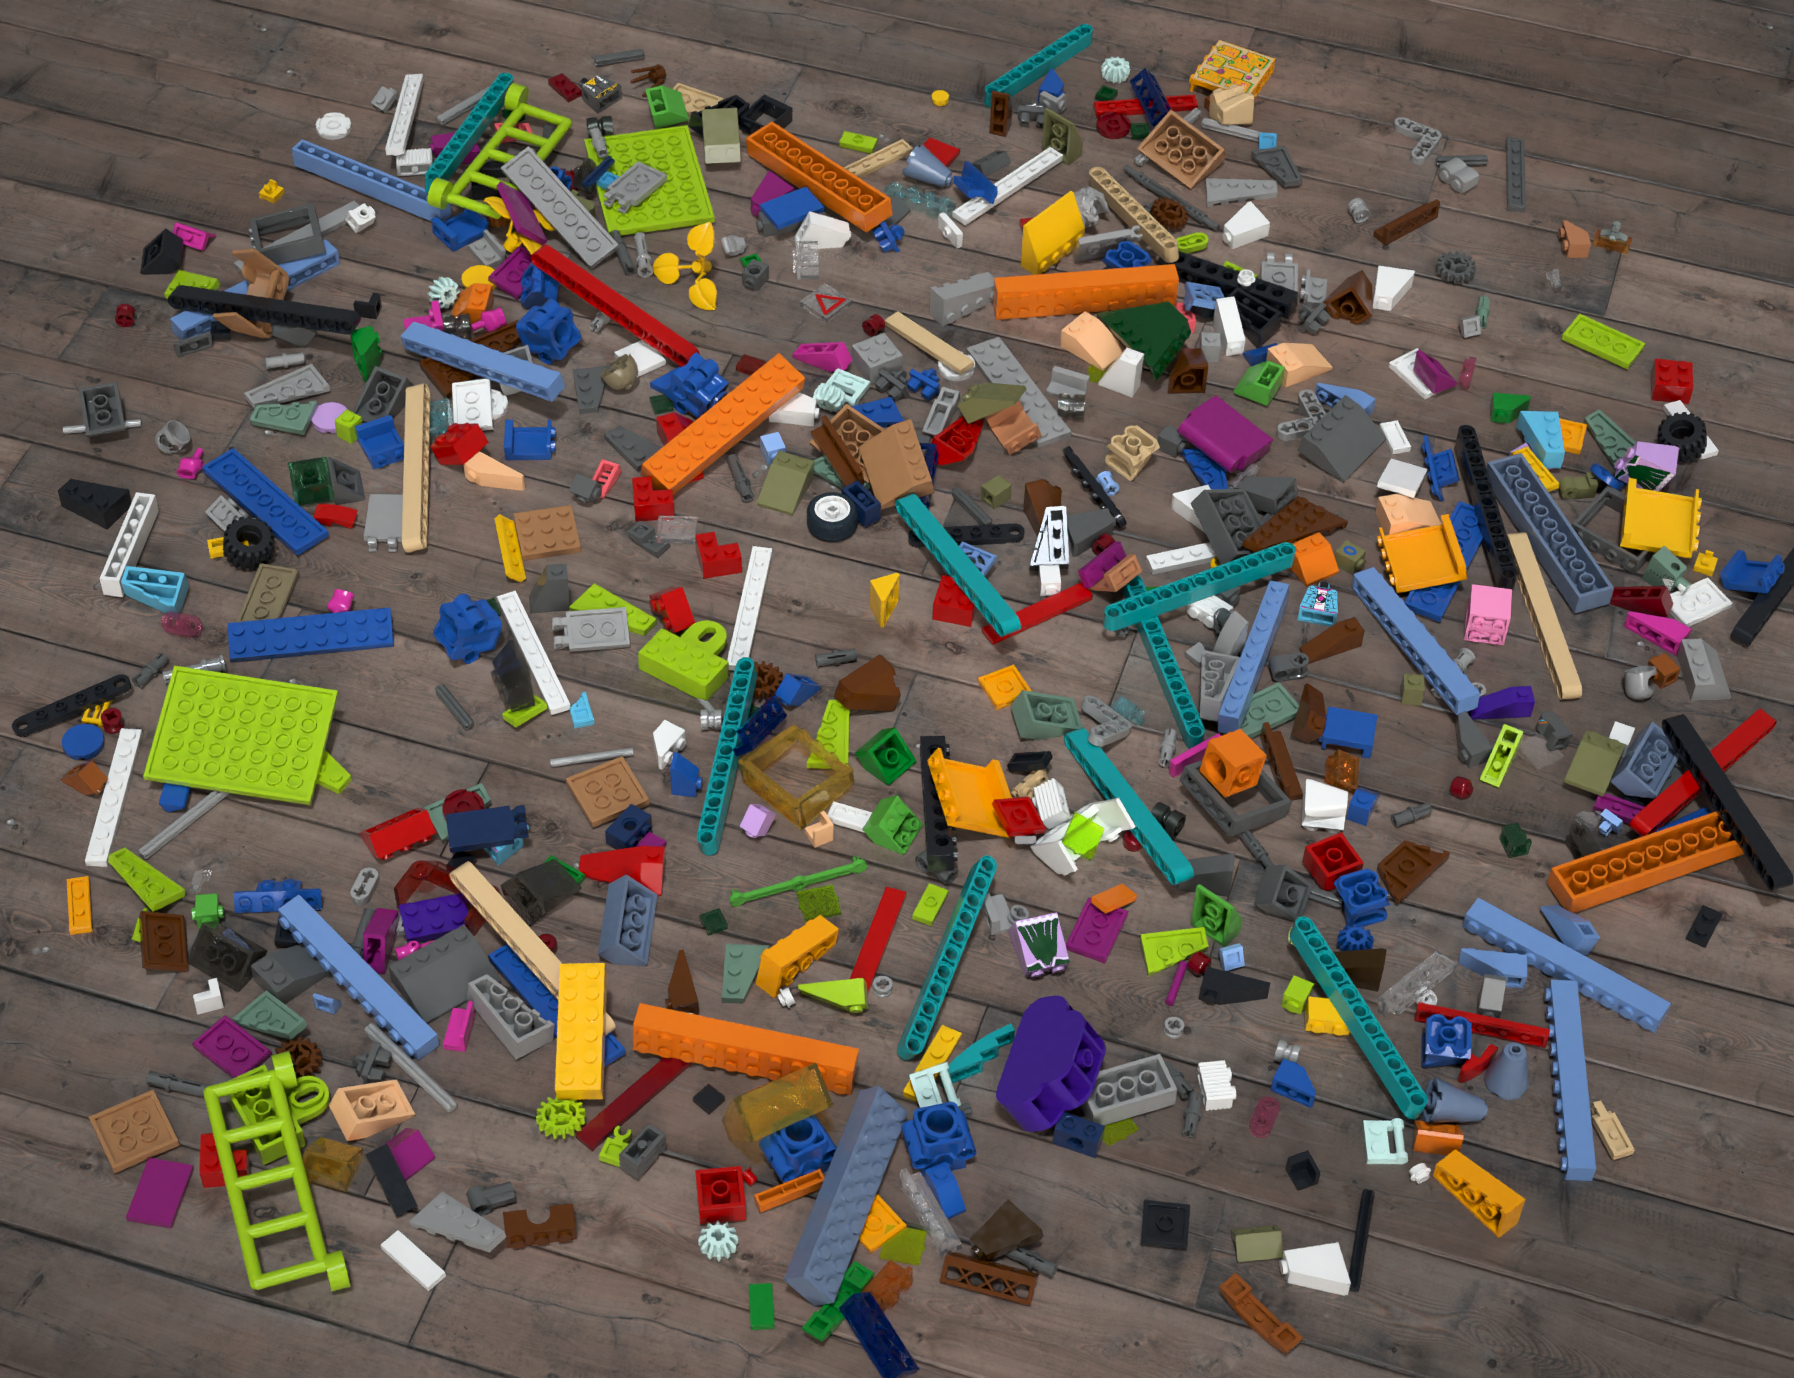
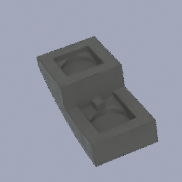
M639 521L627 531V535L634 542L657 558L671 547L670 541L655 534V529L642 521Z

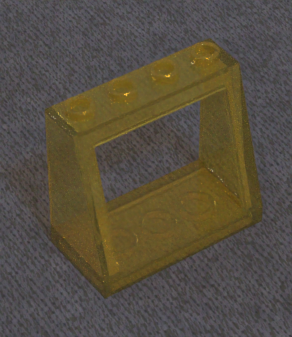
M795 724L752 750L738 761L743 783L801 831L855 782L854 771L847 763L843 764L832 751L828 752L820 741H814L805 729H800ZM796 740L837 772L797 799L763 772L766 767Z
M812 1063L732 1099L722 1118V1122L730 1141L754 1142L834 1105L817 1063Z

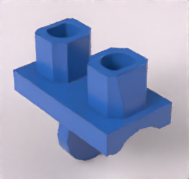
M881 222V226L873 230L877 241H880L879 244L883 252L885 253L891 249L895 253L899 252L900 249L896 244V240L902 239L904 235L903 227L892 225L889 230L886 222Z
M912 368L909 372L911 378L907 383L908 389L916 392L920 386L923 387L921 396L928 401L935 395L939 396L941 390H939L940 385L938 382L940 378L937 377V370L931 368L929 371L923 370L921 374Z

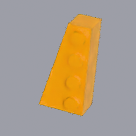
M819 915L813 920L807 921L801 928L795 929L786 938L780 939L771 948H766L760 955L761 961L755 984L775 999L780 994L779 989L782 986H790L798 972L803 974L808 970L813 959L818 961L836 945L839 928Z
M1456 1149L1436 1164L1433 1177L1498 1238L1518 1224L1525 1198Z

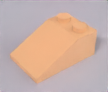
M1083 312L1061 330V347L1103 372L1126 349L1099 319L1087 312Z
M1281 343L1268 348L1266 361H1271L1285 367L1282 383L1285 388L1333 369L1313 344Z
M1399 494L1378 497L1375 513L1385 535L1441 525L1431 501Z
M397 1079L338 1088L329 1104L347 1141L370 1137L415 1116Z

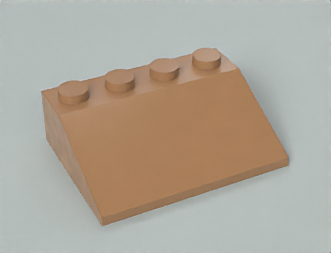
M1172 110L1166 114L1137 148L1139 152L1190 190L1215 171L1226 158L1224 148Z
M846 404L830 422L863 471L864 482L870 484L859 446L885 429ZM814 439L809 442L810 445L822 452Z
M911 419L891 425L859 446L874 496L881 503V510L895 506L896 500L913 493L918 498L935 493Z

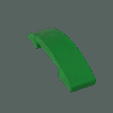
M854 1261L845 1272L834 1303L824 1304L818 1312L815 1311L802 1327V1330L821 1342L827 1339L854 1308L873 1278L874 1272Z

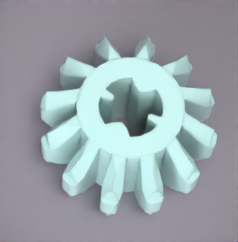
M1112 56L1110 59H1105L1101 66L1102 78L1106 79L1107 82H1113V84L1115 82L1120 84L1121 81H1126L1130 75L1129 62L1125 61V58L1120 59L1119 57L1114 58Z
M439 277L438 281L433 280L434 285L429 286L431 291L427 293L430 296L429 300H438L440 308H449V305H454V300L458 299L456 295L460 292L457 289V283L449 277Z
M821 383L815 389L813 399L817 400L818 407H822L830 412H838L844 406L846 396L841 388L830 383Z
M717 1220L714 1226L708 1222L707 1229L701 1230V1236L698 1239L702 1254H707L709 1260L716 1257L720 1261L722 1256L729 1259L730 1253H735L736 1245L738 1244L736 1230L729 1228L728 1222L720 1225V1222Z

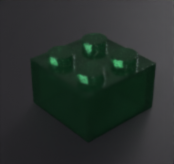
M327 457L288 463L294 501L299 506L334 500Z

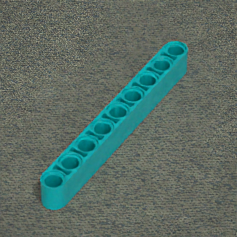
M1089 24L1079 25L985 87L984 104L991 108L992 91L1010 94L1011 98L1046 75L1050 69L1054 70L1092 44L1093 27Z

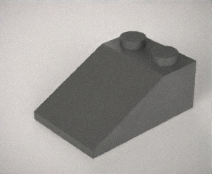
M375 366L355 405L353 413L361 416L362 421L365 423L388 415L394 418L406 404V388L414 386V384L407 377Z
M117 382L79 388L87 437L126 430L121 395Z
M304 944L269 953L251 965L254 981L264 991L267 990L284 1004H287L321 981L331 972L329 970L325 971L321 967L319 960L308 954Z

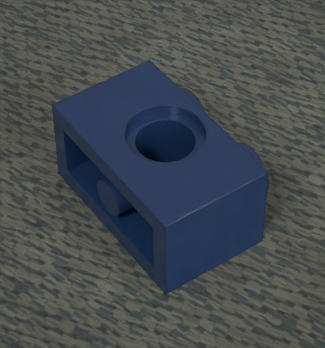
M855 481L842 488V494L848 496L856 505L858 521L864 527L881 519V503L862 484Z
M630 804L605 830L606 844L616 850L637 847L640 840L652 830L651 815Z
M1064 1112L1055 1127L1053 1144L1096 1158L1103 1142L1105 1126Z

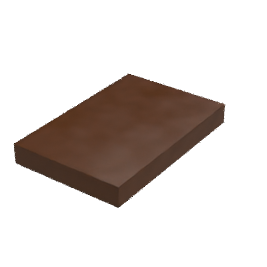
M141 911L139 914L142 968L186 972L188 962L184 915Z

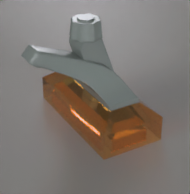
M1615 221L1612 224V230L1597 229L1593 246L1628 254L1632 237L1619 232L1621 224Z

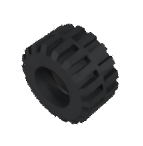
M1682 412V414L1674 413V416L1669 415L1667 420L1663 419L1658 427V444L1678 447L1677 463L1682 462L1683 464L1687 463V461H1695V458L1701 457V453L1704 454L1707 447L1705 423L1701 421L1699 416L1694 417L1692 413L1686 414V412ZM1681 436L1689 437L1686 439H1676L1677 437Z
M248 516L245 519L244 517H239L238 521L234 519L232 524H228L223 540L224 557H227V561L229 563L233 562V566L236 568L238 566L241 567V570H245V568L254 570L255 567L258 569L260 563L267 564L268 560L272 558L274 547V533H272L270 526L267 527L268 523L265 521L261 522L260 518L252 519V516ZM248 540L255 542L257 545L246 546L240 542Z

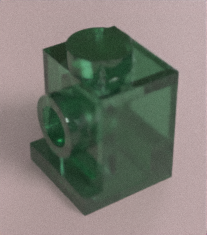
M1511 823L1502 827L1499 840L1508 858L1528 855L1532 841L1527 839L1526 833L1522 831L1519 823Z

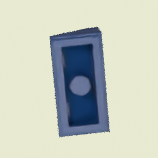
M1273 343L1243 352V356L1250 366L1266 361L1268 348L1278 344Z
M164 783L159 800L160 806L167 813L185 808L190 787Z

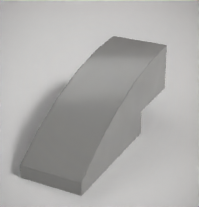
M946 387L941 388L938 398L934 400L922 433L935 437L948 427L958 407L957 404L961 400L959 391Z
M1233 611L1226 621L1213 652L1238 657V653L1243 651L1249 622L1236 611Z

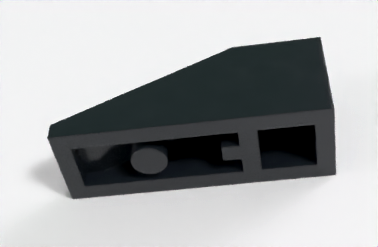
M1206 967L1200 987L1199 1000L1210 1004L1224 1005L1267 999L1271 983Z

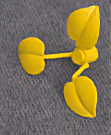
M487 197L483 200L490 204L501 216L511 219L501 198ZM535 209L534 213L539 224L541 223L549 231H556L539 211ZM511 219L506 234L508 238L503 244L507 251L513 253L523 243L532 255L543 246L517 231L511 233L513 228Z
M708 222L692 228L687 236L689 248L696 250L695 255L700 259H696L692 265L678 266V257L672 253H665L654 261L653 273L661 282L672 284L680 276L679 269L692 268L695 273L700 275L695 280L696 285L689 288L691 302L703 310H716V286L710 279H701L712 268L711 262L703 257L708 256L714 247V229L712 223Z

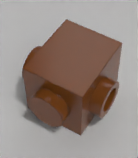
M1666 653L1654 656L1648 661V666L1657 667L1656 675L1651 676L1649 679L1660 689L1677 681L1681 668Z

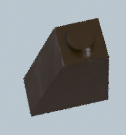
M1387 949L1333 952L1356 988L1378 992Z
M1008 1199L969 1240L972 1246L971 1251L978 1258L984 1257L987 1261H990L1037 1242L1044 1236L1042 1229Z

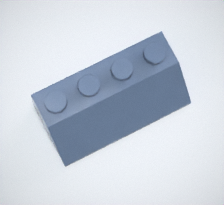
M1652 721L1637 734L1610 781L1625 795L1656 798L1679 758L1678 753L1657 724Z
M624 875L608 886L598 955L616 965L646 966L648 964L658 895L628 875Z

